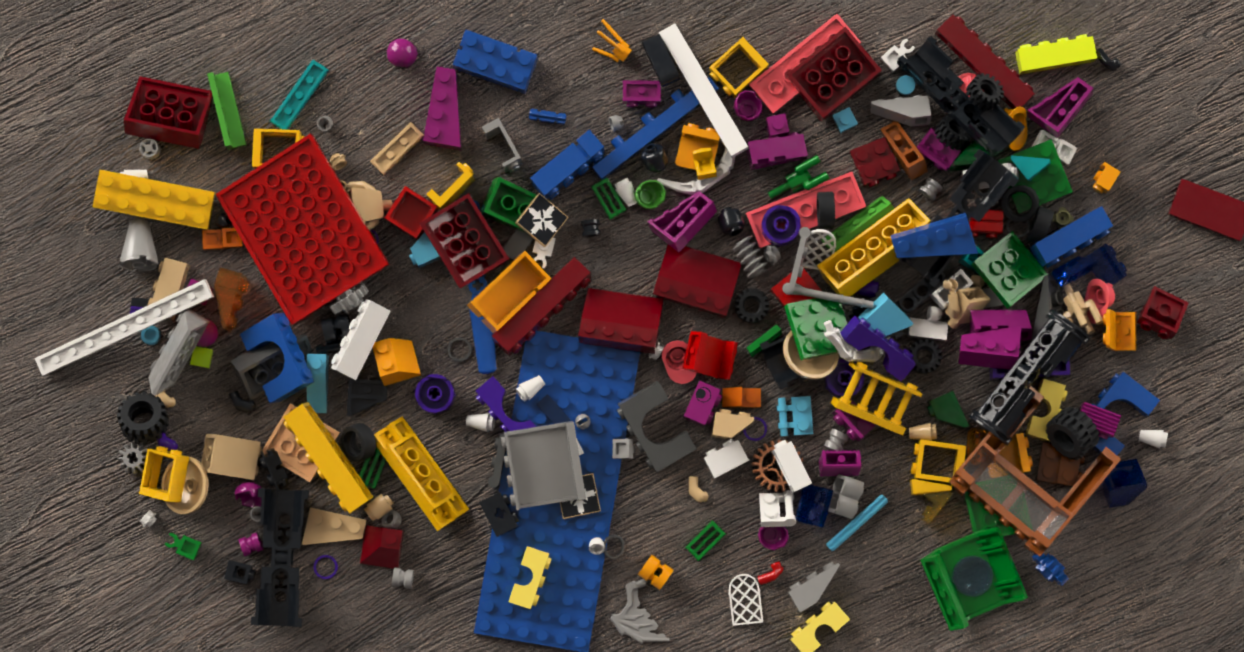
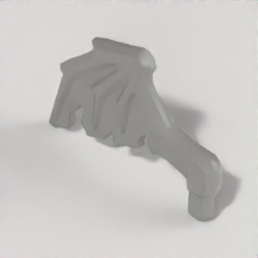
M641 579L628 583L626 585L627 604L619 614H612L610 618L612 623L622 636L624 634L628 635L641 644L643 642H669L670 639L664 633L655 634L649 632L656 630L658 624L655 620L648 619L651 615L645 608H637L640 605L638 589L647 586L646 581Z

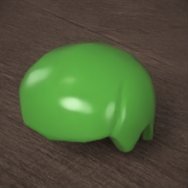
M648 180L641 183L635 193V200L644 209L657 208L665 201L666 190L663 184L656 180Z

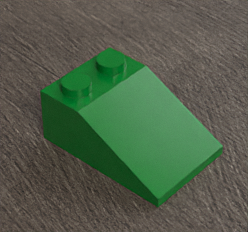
M497 177L492 181L480 212L491 220L525 232L515 222L536 197V194Z

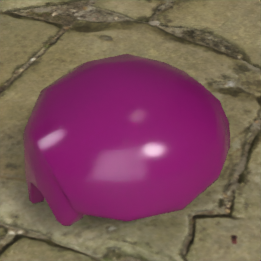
M401 38L392 41L386 51L387 59L396 67H410L416 61L418 55L414 44L409 40Z
M745 90L739 93L735 99L734 112L743 121H753L762 112V100L756 96L754 91Z
M208 318L205 319L210 322L197 343L199 347H209L218 338V328Z
M244 482L235 488V500L240 498L242 505L247 507L261 506L262 497H258V488L261 487L253 482Z
M760 527L758 532L759 542L764 548L770 550L785 547L789 539L788 530L785 527Z

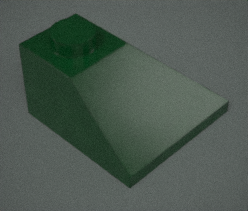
M972 141V144H969L951 165L950 171L968 170L976 160V157H974L975 153L979 149L986 152L984 147L976 141Z
M954 391L928 402L927 410L931 418L934 417L935 420L960 430L969 426Z

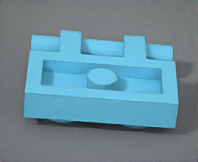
M811 396L791 397V405H786L785 397L778 398L777 412H779L780 421L778 429H780L781 436H788V428H793L794 436L813 435ZM787 411H792L793 422H787Z

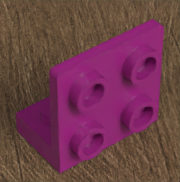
M838 408L832 413L834 415L833 420L839 426L843 425L848 430L846 434L853 441L855 439L860 441L876 426L874 423Z

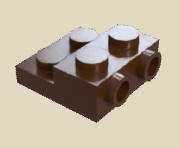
M1042 442L1036 480L1073 487L1082 476V472H1079V466L1084 464L1085 456L1079 460H1071L1058 452L1051 443Z

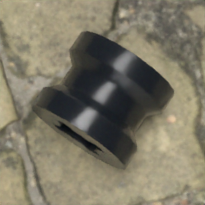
M599 219L581 221V226L584 229L582 232L583 237L601 235V230L598 228L600 224Z

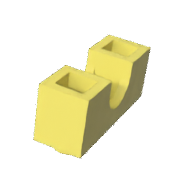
M1047 379L1040 381L1038 392L1044 396L1042 401L1047 404L1048 412L1045 417L1030 416L1025 435L1043 441H1050L1047 437L1046 425L1062 410L1060 409L1061 401H1065L1067 396L1066 385Z
M526 547L521 565L531 569L533 579L525 586L514 583L508 602L528 609H532V606L536 607L539 595H536L538 587H543L546 578L542 576L544 569H549L552 558H549V553Z
M828 601L820 608L822 612L819 615L813 614L805 621L807 625L803 629L798 627L791 633L793 637L790 640L800 652H814L821 645L815 638V630L818 626L826 624L834 632H837L850 620L836 602L830 603Z

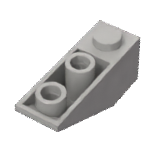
M915 95L909 98L896 97L889 100L877 99L871 101L870 112L872 114L911 127L930 125L931 110L928 96Z
M832 561L823 567L824 571L817 574L815 571L806 577L807 581L801 584L798 581L789 587L791 590L787 593L798 612H802L818 602L839 568V563L834 564Z

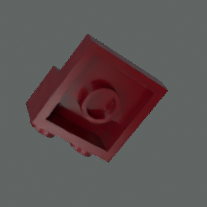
M885 137L849 151L863 187L867 185L869 188L880 184L879 180L885 178L887 181L897 177V173L900 172L894 154L891 153Z
M1154 286L1151 289L1146 304L1142 308L1137 323L1141 324L1140 327L1143 330L1157 332L1158 336L1162 339H1172L1178 331L1189 303Z

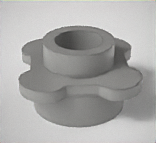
M768 245L764 249V257L772 266L781 259L777 247Z

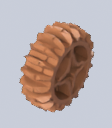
M772 440L770 441L771 447H768L766 443L763 444L765 451L760 448L757 449L761 455L753 456L758 462H752V466H757L758 469L752 470V473L759 472V476L755 480L757 481L762 478L763 481L760 483V486L768 483L767 490H770L773 485L774 492L778 491V486H781V490L785 491L787 482L786 480L784 481L782 472L780 471L779 475L777 468L768 469L776 461L772 453L775 449V443ZM771 451L772 463L762 467L763 458ZM763 472H774L779 482L768 479Z

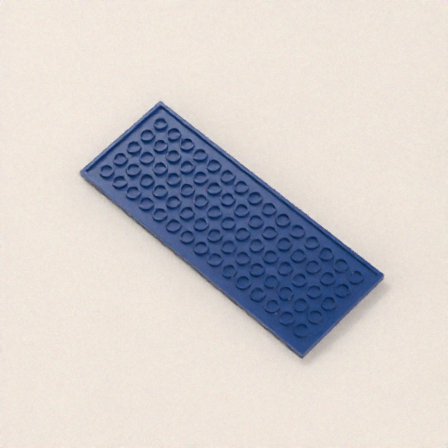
M535 331L536 335L530 341H525L518 385L538 375L543 379L545 385L530 401L526 400L524 402L516 392L511 420L516 422L531 420L536 427L551 425L553 422L537 406V403L547 394L570 418V421L574 422L576 438L584 454L579 456L582 475L594 474L601 511L563 519L560 502L521 508L519 510H516L515 506H511V504L508 505L510 511H515L519 522H517L518 527L499 537H496L492 529L474 633L579 652H589L605 559L604 553L592 554L589 551V543L595 537H599L604 541L609 536L622 459L612 458L613 439H625L626 426H628L627 420H622L617 412L619 406L617 404L633 395L640 352L579 343V338ZM586 414L589 416L591 423L587 429L582 430L576 426L575 419L578 415ZM587 418L579 421L578 424L581 425L588 421ZM504 462L499 492L502 495L506 494L511 503L510 495L513 494V488L508 487L507 481L510 469L505 467ZM499 508L497 509L498 513L495 514V516L503 519V514L506 512L505 510L502 511ZM527 546L549 553V558H552L549 569H544L542 576L546 578L543 587H538L536 595H539L536 607L532 606V609L508 602L514 583L525 586L533 579L531 569L521 565Z

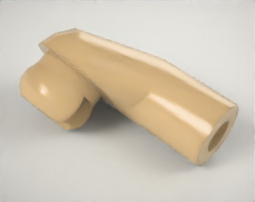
M166 390L156 395L164 403L165 408L175 406V398L169 397L166 394Z
M689 477L690 496L700 503L707 501L708 493L703 492L698 487V477Z

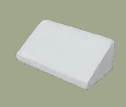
M910 317L914 324L908 328L907 337L947 341V322L928 321L926 319Z

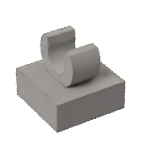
M613 439L612 458H633V453H635L633 439Z

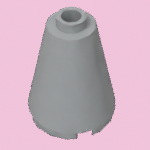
M134 217L129 222L120 257V267L128 271H132V268H138V272L154 270L158 265V257L149 221L145 220L144 217Z

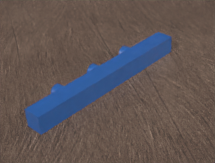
M708 77V80L710 81L711 85L717 93L719 91V88L713 82V80L710 77ZM680 89L676 90L671 95L672 99L676 102L656 118L650 112L645 114L641 120L646 126L625 142L620 135L615 137L611 141L615 150L592 167L600 180H604L647 145L651 144L699 107L700 103L693 91L684 95Z

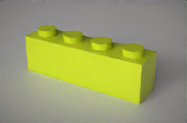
M1086 34L1076 36V39L1073 40L1061 38L1056 43L1043 41L1038 43V46L1031 47V44L1022 45L1015 52L1019 75L1091 63L1097 59L1093 36L1087 37Z

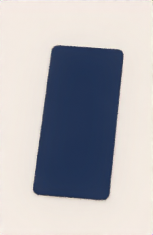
M548 394L537 403V406L553 424L570 421V418Z

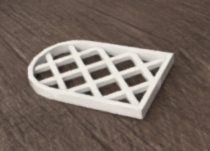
M824 229L811 231L810 236L806 239L805 247L809 249L807 255L813 253L815 257L810 259L806 255L808 261L804 263V258H802L801 265L804 266L803 268L819 270L813 261L818 259L822 262L821 256L826 255L829 257L828 253L831 251L834 254L836 238L831 232ZM817 233L819 236L814 239L811 235ZM829 235L832 239L827 240L824 236ZM822 238L825 242L819 244L817 240ZM814 242L817 247L812 249L809 245ZM828 245L830 249L825 251L823 246ZM820 248L823 253L818 255L815 250Z
M749 574L737 575L731 580L728 593L732 625L763 623L760 588L757 580ZM748 577L754 580L751 586L745 582ZM736 578L741 581L738 587L732 584ZM743 583L749 587L745 593L739 589ZM755 583L757 585L758 592L754 588H752L755 585ZM731 586H732L733 588H735V591H734L732 594H731ZM750 590L756 593L753 599L747 596ZM737 591L743 595L739 601L733 597ZM757 596L759 597V605L754 602ZM744 597L750 600L746 607L740 603ZM732 599L737 602L734 607H732ZM752 603L758 607L754 613L748 609ZM738 605L744 608L741 614L735 611ZM759 609H760L761 619H760L757 615H755V614L758 612ZM746 610L752 614L748 620L742 616ZM733 612H734L736 615H738V618L735 620V622H734ZM753 617H755V618H757V619L759 620V621L750 622ZM741 618L745 623H737V621Z

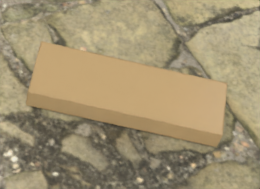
M410 122L370 162L384 176L423 138L424 134Z

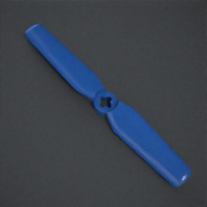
M473 200V201L475 202L476 206L478 207V209L480 210L479 202L476 201V200ZM486 275L468 284L469 290L472 293L471 301L488 285L485 280ZM476 281L483 284L479 291L473 288V285H476ZM469 309L479 373H493L497 369L495 342L492 338L494 333L481 321L483 319L482 316L478 318Z

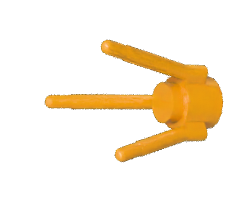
M602 19L601 22L619 43L616 44L598 30L597 34L615 47L612 51L614 55L595 47L592 50L612 58L616 62L619 60L624 62L632 51L629 48L630 45L624 42L613 28Z

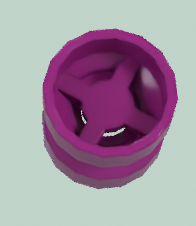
M258 532L251 534L248 538L242 537L239 539V544L245 557L251 555L252 551L260 552L264 550Z

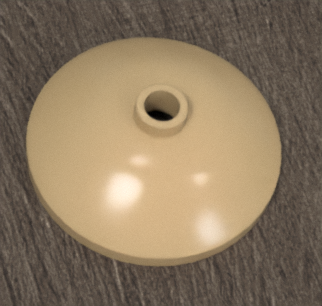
M792 330L784 340L783 353L789 367L801 377L812 380L822 379L836 368L839 353L801 360Z
M188 456L189 462L181 502L165 501L166 505L178 514H191L197 511L204 503L208 493L209 482L207 472L199 460ZM173 461L170 462L164 471L161 489L168 491Z

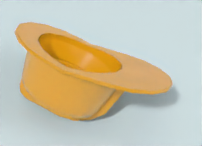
M1021 106L1015 109L1005 108L1003 110L1015 122L1020 121L1025 126L1018 137L1009 145L1010 149L1017 151L1024 146L1027 139L1026 110Z

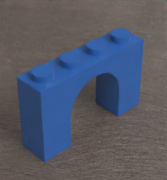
M285 313L272 314L240 333L247 351L255 350L274 342L281 348L284 354L285 363L281 374L262 386L269 403L281 402L314 383L312 372L307 366L304 354L300 350L297 338L290 327L289 319Z
M1121 372L1119 375L1117 373L1114 374L1109 381L1111 383L1109 388H1104L1097 396L1099 398L1096 404L1092 403V405L1105 409L1112 401H1123L1131 405L1143 416H1148L1160 400L1125 372ZM1115 437L1107 438V440L1099 438L1098 444L1093 449L1100 454L1107 447L1118 455L1125 445Z

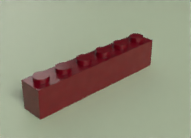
M952 14L937 29L935 34L976 75L984 73V75L990 74V78L994 76L995 81L999 80L1000 83L998 85H1002V90L1004 91L1002 100L1011 109L1019 106L1023 107L1035 94L1033 88L1027 82L1023 83L1019 79V74L1014 69L1010 70L1005 65L1006 62L1002 57L996 56L991 52L992 48L987 43H982L978 39V34L972 29L969 30L961 17H956Z
M574 257L492 335L493 341L508 356L512 353H518L522 348V344L526 340L530 341L536 335V330L540 327H545L553 314H558L567 301L570 302L576 297L577 291L581 287L585 288L591 282V272Z

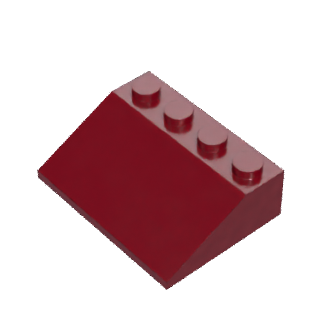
M844 27L786 75L809 108L822 122L877 78L882 70L850 31Z
M139 76L124 117L125 134L199 149L205 134L213 99L212 91Z
M469 193L419 223L460 289L509 261V257Z
M668 245L652 296L726 318L741 264L740 262L687 246L680 252H677Z
M588 288L578 335L579 343L655 354L664 299Z

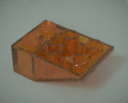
M219 268L214 288L222 328L231 333L232 329H235L237 326V311L242 309L243 300L241 298L243 292L246 293L249 282L242 273Z

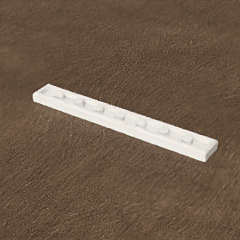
M676 24L660 31L659 34L730 156L733 158L749 149Z

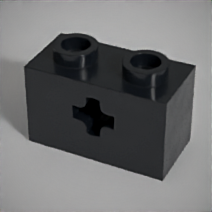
M498 492L479 502L496 537L518 527L517 522H519L515 511H510L508 505L511 503L506 494L502 495L501 492ZM499 508L500 510H505L506 512L503 514V519L495 516V514L498 513L497 509Z

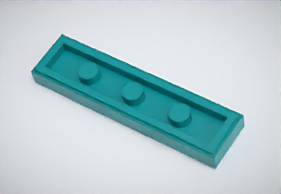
M312 60L270 122L281 130H288L329 70L315 60Z

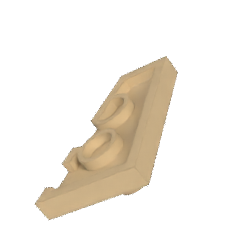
M310 507L302 545L363 539L367 520Z

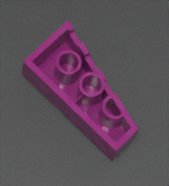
M437 66L423 142L425 145L462 151L457 73L455 69Z

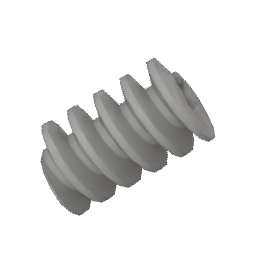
M752 235L736 243V246L733 248L734 252L740 251L736 256L738 259L743 258L740 264L747 265L743 270L745 272L751 271L747 276L748 279L756 278L770 270L764 269L767 262H760L764 256L756 255L760 251L759 248L753 249L756 242H749L753 237Z

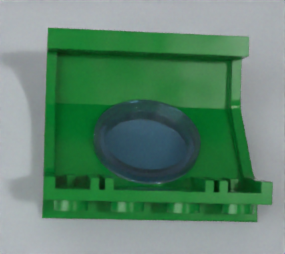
M999 526L993 528L986 527L939 547L920 560L950 631L966 628L969 625L968 620L1001 605L1023 601L1028 598Z

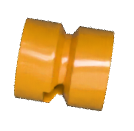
M651 555L638 575L646 581L651 580V585L660 590L674 570L666 564L661 565L660 560ZM656 570L660 573L659 577L654 574Z

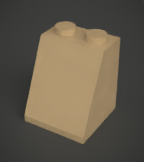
M206 434L201 463L206 472L210 474L254 480L259 471L257 461L261 456V442L217 434Z

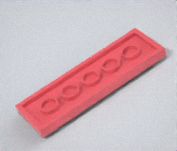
M838 14L834 15L749 84V87L772 114L776 113L799 94L786 74L844 27L861 44V41Z
M851 171L823 182L810 190L800 191L747 212L746 216L759 249L771 245L762 234L761 223L765 213L776 205L793 208L800 217V229L803 227L812 229L818 226V192H833L835 219L866 208L867 206L853 172ZM777 222V228L784 229L785 223L780 224L779 222Z

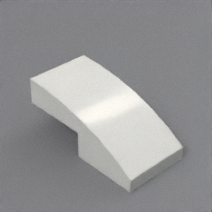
M1040 130L1032 147L1052 139L1060 161L1069 165L1077 147L1063 139L1056 138L1044 130Z

